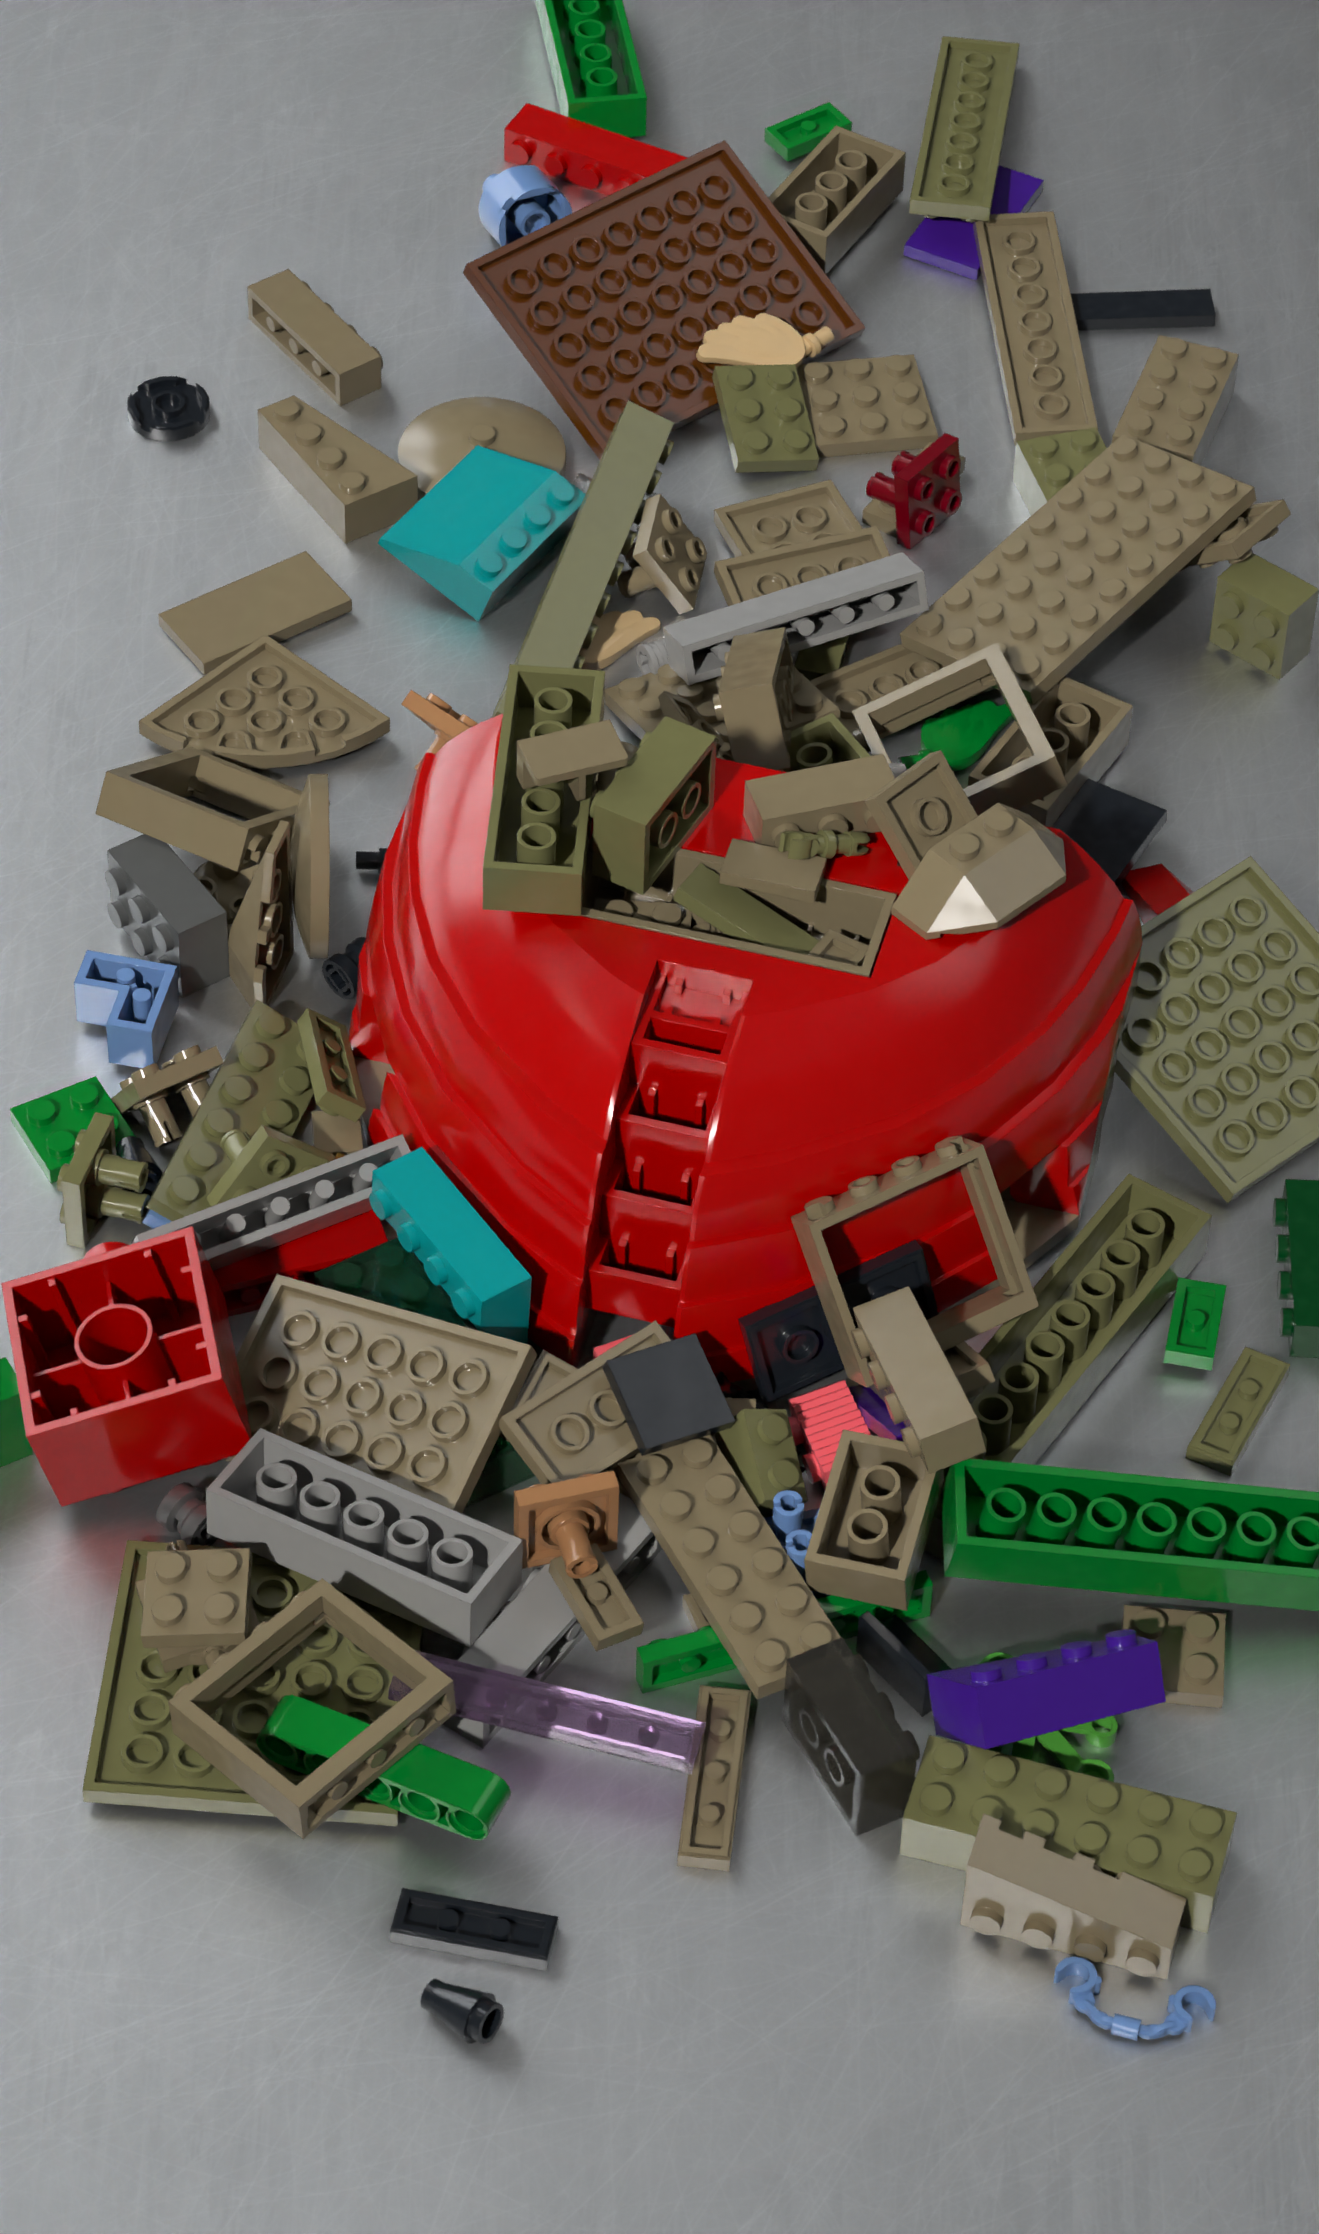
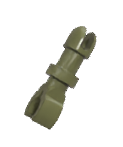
M819 830L816 835L800 831H784L780 836L778 851H789L788 859L796 860L808 859L815 855L827 859L833 858L835 854L861 856L865 855L869 849L859 845V843L870 842V837L861 831H844L842 834H835L832 830Z

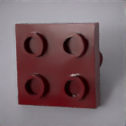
M944 433L918 456H914L908 451H902L900 455L894 458L891 471L894 479L881 472L875 473V477L872 476L866 486V495L871 499L879 500L895 508L898 545L911 550L961 507L959 438Z

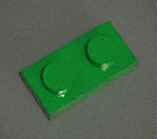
M828 102L765 128L764 141L788 162L812 152L835 126L852 131V122Z
M1178 1277L1163 1363L1212 1371L1226 1285Z

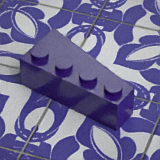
M1117 1630L1107 1633L1105 1635L1106 1640L1070 1642L1063 1644L1059 1649L1028 1653L1018 1657L927 1674L935 1733L938 1736L979 1748L989 1749L1166 1702L1158 1641L1139 1637L1135 1630Z

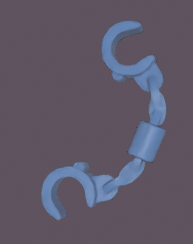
M1068 1957L1059 1962L1055 1969L1053 1981L1055 1984L1071 1975L1080 1976L1086 1981L1085 1984L1070 1989L1068 2003L1074 2004L1077 2011L1086 2014L1098 2027L1111 2030L1112 2035L1137 2041L1138 2037L1158 2039L1169 2034L1179 2035L1183 2031L1190 2033L1193 2018L1183 2009V2006L1188 2004H1196L1202 2007L1211 2022L1214 2021L1216 2000L1211 1992L1201 1986L1189 1985L1181 1988L1175 1995H1170L1167 2005V2012L1170 2015L1165 2018L1164 2023L1159 2025L1141 2024V2019L1116 2013L1114 2017H1110L1095 2007L1093 1995L1100 1993L1102 1979L1097 1976L1095 1966L1089 1960L1082 1957Z

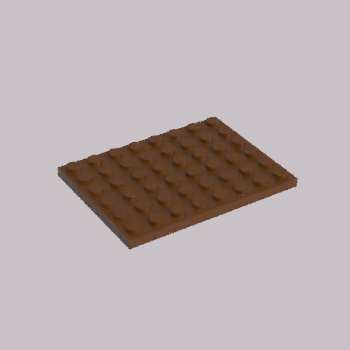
M725 140L466 264L463 271L464 276L599 460L612 430L628 401L674 422L671 432L719 408L712 379L715 366L734 365L702 363L698 361L696 353L699 346L704 344L703 337L707 331L717 329L722 323L732 322L733 318L738 315L755 318L760 313H766L788 323L801 336L807 333L813 334L824 326L830 328L833 332L834 340L822 347L821 353L813 358L805 356L801 364H807L860 337L866 328Z

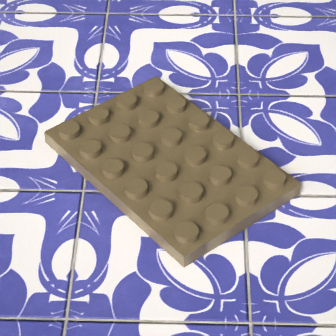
M277 1274L236 1355L252 1437L260 1428L462 1514L501 1433L499 1420L503 1415L511 1411L536 1359L537 1353L528 1344ZM236 1455L221 1460L231 1462Z

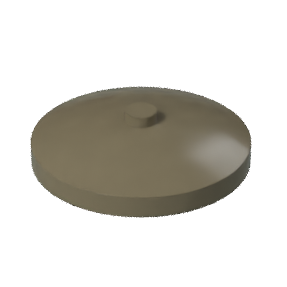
M469 397L436 405L417 416L406 427L398 445V463L418 476V501L477 445L554 470L563 477L566 469V446L557 427L537 410L524 404L501 398Z
M309 774L299 799L290 843L292 901L298 930L309 959H328L330 908L328 774Z

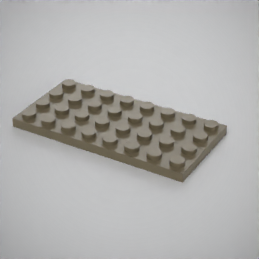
M1122 434L929 607V610L924 611L900 633L902 645L913 652L948 666L997 642L1028 703L1034 705L1256 501L1255 489L1251 485Z

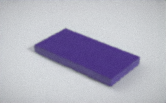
M999 165L991 214L1027 213L1043 192L1044 180ZM925 217L904 245V256L976 281L982 274L973 231V222H966L960 218Z

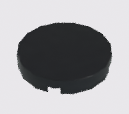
M160 376L146 380L138 385L137 392L133 395L131 392L127 398L128 421L134 431L145 438L157 441H179L190 438L203 430L210 420L209 396L202 386L197 383L196 387L187 384V379Z

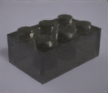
M841 1637L787 1659L782 1721L854 1835L859 1836L902 1818L915 1781L916 1761L920 1758V1751L913 1734L909 1730L903 1731L896 1721L894 1709L888 1696L884 1692L878 1693L870 1681L868 1667L862 1656L858 1653L853 1655Z

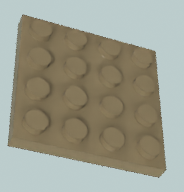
M666 664L658 669V674L654 675L651 672L637 678H627L618 685L605 689V705L640 740L646 732H653L664 718L658 698L663 691L689 700L722 738L724 744L719 749L732 756L725 721L717 720L713 704V694H718L717 680H721V676L688 686L669 664ZM794 667L793 699H791L792 722H788V729H783V731L790 730L791 732L831 713L841 722L840 709Z

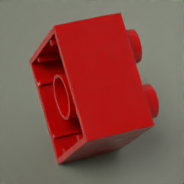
M193 1226L130 1245L122 1242L101 1243L91 1248L83 1259L1 1283L26 1437L61 1507L103 1494L116 1493L124 1488L197 1466L213 1464L221 1459L237 1455L252 1438L225 1299Z

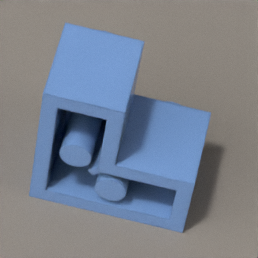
M87 950L74 981L77 1021L106 1026L109 1063L144 1068L157 1063L179 1006L177 966Z

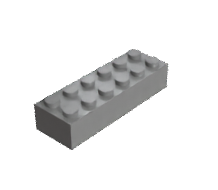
M261 1428L206 1489L208 1534L238 1547L250 1548L252 1553L319 1581L323 1578L337 1590L468 1647H471L522 1583V1539Z

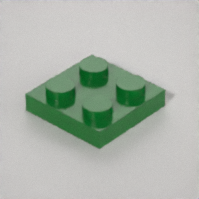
M96 1076L10 1108L12 1124L51 1184L57 1182L63 1164H70L74 1156L77 1135L81 1129L87 1130L95 1112L114 1116L116 1146L121 1139L135 1136Z

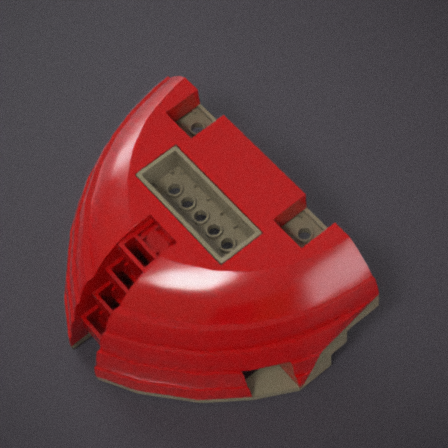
M503 714L480 722L448 741L436 754L425 753L419 764L408 803L385 853L370 912L366 939L359 955L357 1000L351 1017L349 1041L366 1105V1110L360 1119L368 1147L403 1134L411 1152L423 1147L531 1275L527 1344L533 1347L537 1353V1358L545 1350L577 1368L597 1312L602 1311L651 1323L656 1321L660 1325L673 1327V1340L696 1333L715 1377L720 1372H723L729 1382L741 1387L745 1392L758 1390L738 1319L814 1286L790 1217L805 1211L804 1206L809 1201L822 1196H832L833 1198L849 1190L848 1185L854 1180L865 1176L878 1177L892 1170L891 1165L894 1162L909 1156L922 1157L935 1151L934 1146L939 1141L952 1136H962V1138H967L984 1146L1026 1269L1078 1228L1098 1160L1102 1122L1113 1088L1117 1049L1137 985L1142 950V928L1134 900L1125 899L1113 880L1097 862L1062 830L1045 826L1063 839L1066 882L998 929L968 934H941L940 938L925 940L892 915V906L909 880L882 832L869 833L867 835L870 837V842L859 843V845L869 849L865 855L846 856L844 854H835L833 858L827 859L826 872L814 904L740 888L819 941L830 929L868 945L869 947L862 966L735 940L730 937L726 938L594 910L595 898L677 903L673 900L677 889L700 863L720 875V870L732 838L755 843L743 816L745 781L787 772L716 758L713 808L646 893L641 895L593 875V853L588 850L581 916L483 909V862ZM598 774L596 780L595 795L597 794ZM593 818L591 824L590 839L593 834ZM959 1167L821 1230L836 1275L916 1240L923 1249L939 1314L1000 1286Z

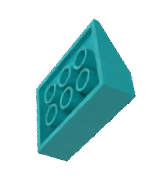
M477 445L379 539L378 544L479 622L570 532L585 493L554 470Z
M420 1147L373 1170L372 1193L369 1195V1201L374 1213L379 1219H386L396 1231L402 1247L409 1253L413 1252L423 1263L430 1281L436 1286L441 1285L447 1292L458 1315L463 1319L468 1318L478 1331L527 1344L531 1275L424 1148Z

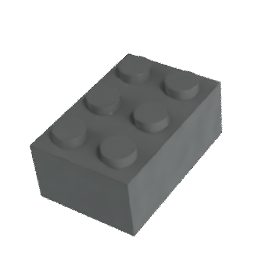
M143 834L107 850L108 871L105 872V879L110 889L111 903L107 905L108 914L113 924L118 929L123 928L131 937L137 953L142 957L146 955L153 962L177 966L178 991L181 998L229 977L227 912L172 848L163 841Z

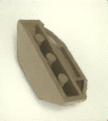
M997 803L928 850L893 904L891 914L925 940L940 938L941 934H968L998 929L1066 882L1063 839L1030 815Z

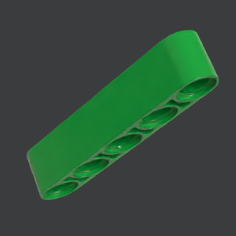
M285 1695L280 1699L257 1736L256 1744L262 1754L270 1760L309 1776L371 1724L304 1698ZM419 1743L357 1795L472 1840H483L489 1835L509 1800L511 1790L506 1781L499 1775Z

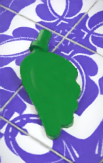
M989 700L981 701L976 705L966 704L958 709L946 708L939 718L925 720L921 728L920 742L922 750H919L917 755L898 757L897 763L905 764L906 769H909L929 753L941 750L952 771L966 769L982 756L995 737L1014 718L1007 704L996 706L994 702Z

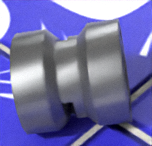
M183 1482L176 1485L164 1496L156 1512V1520L169 1532H179L181 1540L185 1541L188 1545L211 1546L214 1544L218 1537L207 1533L206 1502L203 1501V1494L190 1483Z

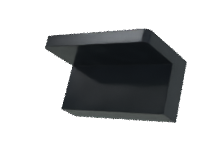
M869 1611L859 1616L856 1652L921 1717L931 1712L932 1706L927 1674L951 1670V1668L897 1614L882 1623Z

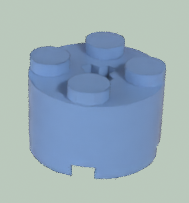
M534 165L515 166L499 174H492L485 179L482 186L483 193L479 202L480 221L501 247L572 213L571 205L562 192Z

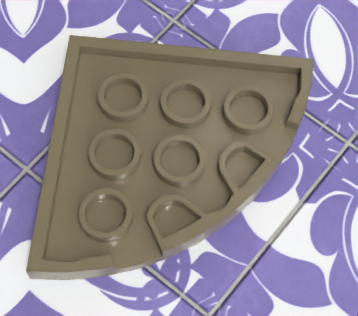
M266 634L139 720V734L170 751L175 752L193 747L240 767L258 768L261 770L300 766L332 759L366 746L390 731L389 717Z

